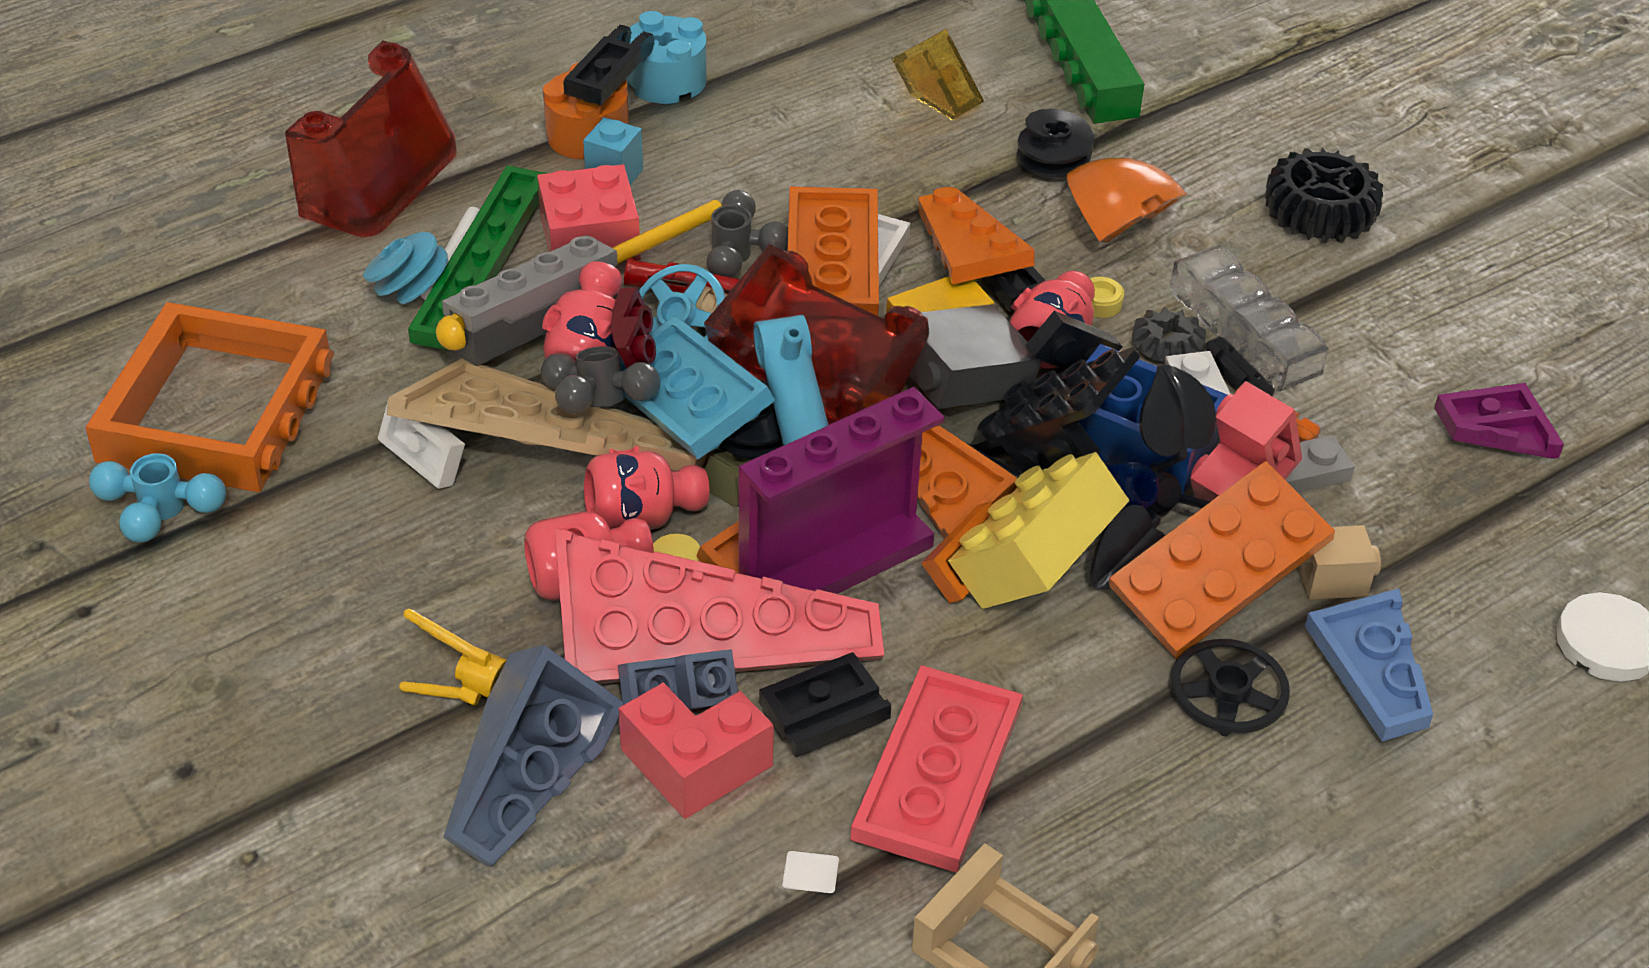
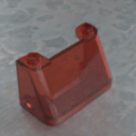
M384 40L368 55L369 69L373 73L382 76V78L343 116L339 118L322 111H311L304 114L303 117L285 131L299 217L360 237L373 236L385 230L457 154L455 134L413 56L407 48Z
M769 244L704 322L708 341L758 380L768 381L765 369H761L756 356L753 335L754 323L757 321L804 315L811 338V359L828 425L901 393L929 338L928 318L911 306H893L885 314L884 319L813 286L808 263L801 255L794 251L786 252Z

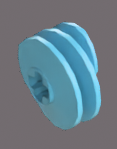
M430 232L411 234L387 245L365 268L363 277L369 283L377 281L374 291L379 296L389 295L399 290L397 301L404 305L422 295L435 283L445 269L448 262V254L442 246H437V239Z

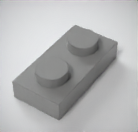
M1333 435L1300 442L1302 460L1285 479L1297 492H1303L1351 481L1355 466Z

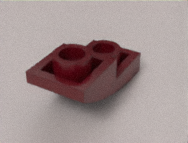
M637 287L620 289L611 319L613 340L626 368L638 362L651 365L655 360L657 352L655 341L649 335L654 323L652 311L649 306L645 305Z

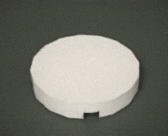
M1602 592L1581 595L1567 604L1556 627L1557 643L1565 657L1574 665L1579 661L1582 665L1589 667V674L1600 679L1619 682L1641 679L1649 674V611L1646 608L1621 595Z

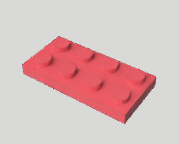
M921 665L852 823L850 840L957 873L1019 716L1023 694Z

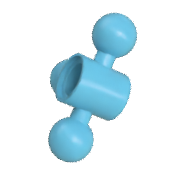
M159 453L145 455L136 460L131 466L130 475L123 465L114 461H105L96 465L89 476L91 491L102 500H117L127 492L136 494L137 503H133L123 510L120 515L119 526L127 539L138 543L153 539L161 528V520L172 518L180 513L185 505V499L194 510L210 513L223 505L227 495L225 484L214 474L202 473L194 476L189 482L180 481L174 459Z

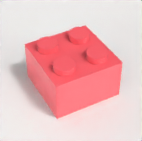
M624 164L615 166L602 165L596 168L573 171L559 170L553 173L537 175L540 218L548 252L570 243L572 239L588 235L594 237L596 240L612 248L640 235L639 216ZM640 254L633 257V259L641 260Z

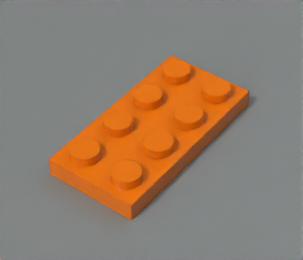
M790 186L786 315L878 318V189Z
M1264 461L1109 577V586L1173 657L1178 659L1185 650L1199 643L1334 540L1335 530L1267 461Z

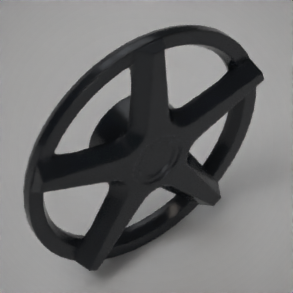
M1212 639L1197 643L1178 657L1171 672L1170 694L1171 697L1175 698L1180 708L1198 723L1218 730L1221 736L1225 737L1231 733H1249L1270 726L1284 715L1290 697L1289 682L1279 663L1262 649L1239 640ZM1211 648H1237L1256 656L1244 665L1232 661L1221 662ZM1197 653L1210 675L1209 679L1199 682L1181 683L1180 675L1184 664L1191 656ZM1268 665L1275 671L1280 682L1281 693L1279 699L1272 698L1252 687L1253 680ZM1187 697L1216 698L1218 703V719L1199 710ZM1240 703H1247L1270 711L1266 715L1254 720L1235 722Z

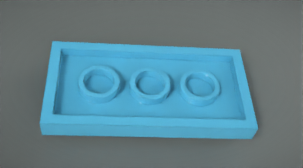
M676 315L650 334L655 341L657 351L655 360L651 365L658 371L661 380L657 394L649 400L637 401L630 398L624 391L626 399L697 460L706 453L716 449L723 440L745 423L755 419L762 410L775 401L769 388ZM620 356L621 371H625L627 368Z

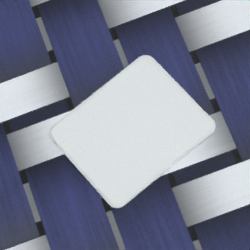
M789 851L786 857L782 886L786 889L833 893L835 891L839 858L833 855Z

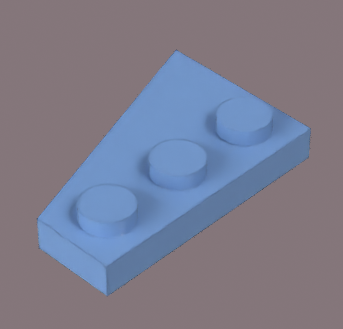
M1399 588L1310 612L1305 624V628L1381 741L1427 729L1433 717L1421 667L1415 663L1411 649L1412 634L1409 623H1404L1401 606L1403 601Z

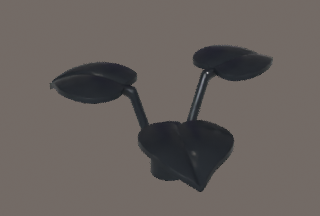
M1159 364L1157 366L1154 381L1143 401L1139 418V430L1144 444L1157 455L1171 457L1159 463L1152 462L1150 469L1141 468L1129 476L1126 483V491L1132 498L1133 504L1123 507L1101 533L1091 565L1090 586L1093 588L1111 589L1109 577L1166 536L1163 532L1156 529L1161 522V518L1154 510L1168 511L1177 503L1202 509L1211 502L1182 494L1177 478L1171 473L1165 472L1166 469L1186 459L1187 448L1199 449L1205 447L1213 436L1216 424V411L1210 394L1196 378L1177 367L1166 364Z

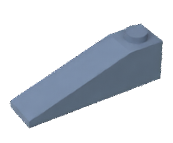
M545 645L510 653L487 698L443 838L484 865L493 866L536 821V814L554 796L560 795L571 784L570 779L586 762H592L602 752L619 718V707L623 706V701Z

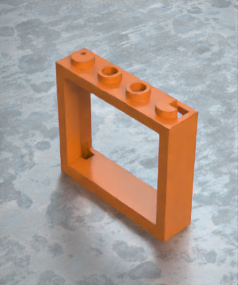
M166 302L85 427L95 463L114 461L125 468L131 469L133 463L145 455L165 454L176 462L179 478L191 480L198 474L210 473L218 476L226 487L260 493L272 471H278L281 455L288 442L295 440L304 413L307 409H311L314 406L317 390L324 377L328 378L331 375L330 367L334 352L329 349L326 329ZM188 346L291 364L245 445L138 426Z

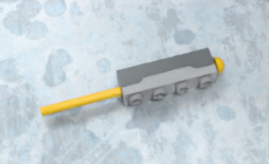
M712 200L612 248L588 235L576 237L570 243L551 252L538 254L533 260L518 267L503 270L496 277L478 285L465 287L460 293L442 300L445 317L437 324V340L444 348L477 367L546 334L547 331L542 328L546 312L566 292L581 289L579 273L589 262H603L618 269L616 265L627 261L629 258H633L711 221L712 213L722 205L718 200Z

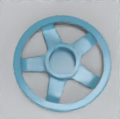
M691 264L667 267L649 278L639 290L643 299L646 292L651 288L660 302L657 307V316L653 317V328L649 335L675 315L689 326L711 328L704 337L711 343L715 341L721 329L726 327L725 316L727 307L724 290L716 277L702 267ZM676 272H692L697 274L694 281L683 294L673 292L661 278ZM707 282L712 286L716 296V314L696 308V302Z

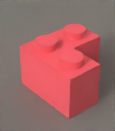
M1247 381L1243 383L1234 395H1227L1220 403L1216 412V424L1220 443L1210 455H1203L1196 462L1191 472L1190 480L1195 498L1212 501L1264 461H1267L1286 479L1302 460L1295 409Z
M664 682L619 707L621 750L684 819L773 766L774 724L741 691L697 716L691 712Z

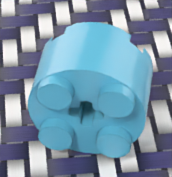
M657 11L642 13L639 16V22L630 27L632 32L630 41L632 42L638 35L640 36L642 31L653 34L655 44L647 60L644 63L641 62L626 78L628 87L631 85L635 88V95L639 98L660 104L679 102L680 95L690 92L691 98L698 95L705 88L707 82L706 35L703 31V23L694 17L663 16Z

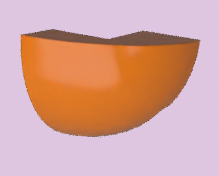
M1131 158L1098 159L1085 163L1067 173V182L1073 197L1099 242L1111 241L1141 219L1154 218L1187 195L1183 188L1163 170L1147 162Z

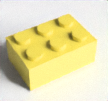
M1097 452L1076 459L1070 454L1059 459L1047 469L1042 470L1040 466H1035L1025 471L1016 479L1015 484L1017 488L1013 493L1002 497L990 506L987 511L990 517L984 523L967 531L960 538L959 541L962 546L948 562L982 609L1049 591L1129 502L1128 497Z

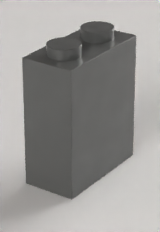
M993 304L902 314L890 350L891 355L938 409L1004 400V394L1018 382L1023 380L1028 384L1034 382L1042 363L1041 360L1031 355L1025 346L1028 342Z

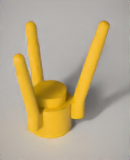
M412 609L404 610L403 615L407 620L418 625L420 629L462 654L455 670V678L462 681V687L403 681L399 684V689L403 692L418 693L420 695L459 699L474 706L478 704L481 696L488 698L507 659L471 645Z

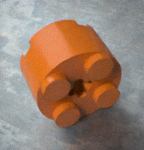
M575 63L570 67V71L554 77L543 86L545 128L548 143L554 151L565 157L584 159L583 140L603 117L629 124L627 82L624 80L602 105L589 103L564 94L563 81L578 64Z

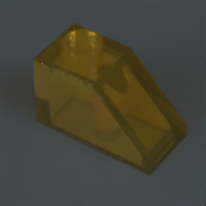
M947 29L891 58L910 95L951 120L984 102Z

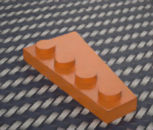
M941 187L934 190L933 194L918 197L919 215L928 234L933 235V245L936 251L940 250L941 262L945 269H949V279L952 285L1035 266L1034 248L957 188Z

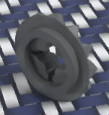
M1165 306L1160 313L1147 310L1143 318H1138L1135 321L1132 332L1133 343L1142 354L1153 360L1165 363L1166 356L1202 352L1205 346L1206 329L1199 326V319L1197 317H1185L1183 309L1176 313L1170 312ZM1168 331H1173L1171 336L1168 335L1166 339H1163L1164 334Z

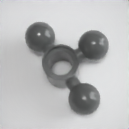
M743 190L729 192L723 198L722 206L712 213V250L708 254L706 261L708 271L711 274L731 278L736 277L742 268V262L746 261L751 255V245H759L763 253L771 257H779L788 252V227L785 224L774 221L765 224L760 230L751 229V219L755 214L756 204L748 192Z
M607 346L582 350L576 354V361L568 354L555 353L548 356L541 366L543 382L549 388L555 390V400L558 406L563 411L571 414L582 413L589 407H606L617 404L624 399V391L634 400H649L657 394L661 383L658 371L648 363H634L625 371H621L618 350Z

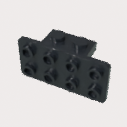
M1135 347L1117 352L1116 349H1110L1094 361L1086 363L1085 360H1079L1063 372L1056 373L1054 370H1051L1029 384L1025 380L1018 382L1004 394L1005 404L980 422L977 427L980 433L971 442V445L981 451L1002 445L1013 459L1016 468L1022 473L1035 466H1040L1042 470L1047 469L1059 459L1070 454L1075 459L1093 452L1099 454L1101 450L1078 423V420L1085 419L1096 412L1141 356Z

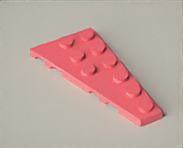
M555 528L565 660L598 684L620 682L618 665L729 649H732L735 672L821 665L851 652H854L860 661L878 660L884 657L879 604L818 589L816 591L782 584L783 581L767 577H763V579L735 573L733 569L656 551L650 553L621 546L618 542L605 539L599 541L574 535L571 531Z

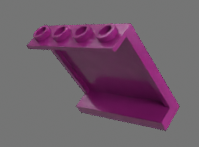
M912 387L740 465L739 573L761 579L767 577L783 581L782 584L812 591L818 589L839 594L934 546L935 533L916 515L922 433L944 423L945 417L915 387Z

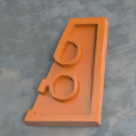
M940 425L922 433L917 501L944 539L977 505L988 501L993 505L1002 497L1012 494L1017 488L1015 484L1017 477Z

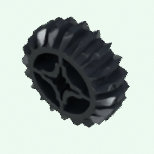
M1305 148L1302 154L1290 152L1287 158L1278 159L1277 165L1272 168L1271 174L1268 175L1265 206L1269 207V216L1278 219V226L1282 228L1290 227L1292 235L1301 233L1307 235L1308 241L1315 237L1321 238L1324 243H1327L1329 239L1335 238L1343 243L1347 236L1358 239L1361 232L1370 231L1371 226L1376 222L1377 216L1381 212L1383 184L1378 181V173L1369 171L1368 163L1356 162L1355 155L1346 157L1340 155L1339 150L1335 153L1326 152L1324 148H1321L1319 152H1313Z

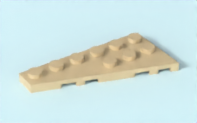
M463 358L388 398L386 414L388 416L513 439L526 445H544L597 456L609 453V449L623 451L638 446L639 452L651 451L661 454L669 463L672 472L678 471L687 465H698L703 468L707 465L709 456L715 453L714 449L697 460L652 420L609 406L589 407L586 411L579 414L567 413L558 406L555 400V390L548 386L484 365L476 367Z

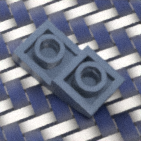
M732 649L618 665L623 705L663 682L690 710L713 707L738 692Z

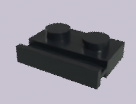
M854 652L759 689V704L782 738L789 741L795 757L891 718V703L888 699L884 700L879 694L880 688Z

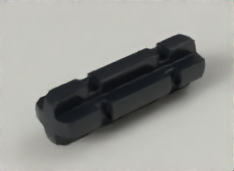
M1219 336L1214 341L1210 340L1206 344V351L1211 352L1220 373L1236 389L1247 381L1273 396L1275 388L1261 376L1239 351L1234 350V346L1226 338Z

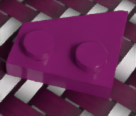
M1526 383L1438 394L1434 409L1452 440L1551 459L1560 458L1564 443Z

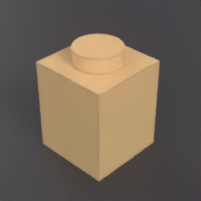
M1364 525L1332 527L1335 530L1334 540L1298 566L1308 600L1368 597L1373 577L1379 575L1381 569V557L1378 547L1371 545Z

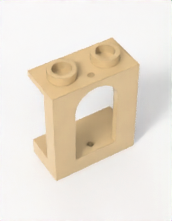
M985 843L915 916L912 951L936 968H990L951 942L982 907L1046 949L1053 958L1044 968H1089L1099 951V945L1095 943L1099 921L1098 916L1091 913L1079 928L1069 923L1002 879L1000 876L1003 855Z

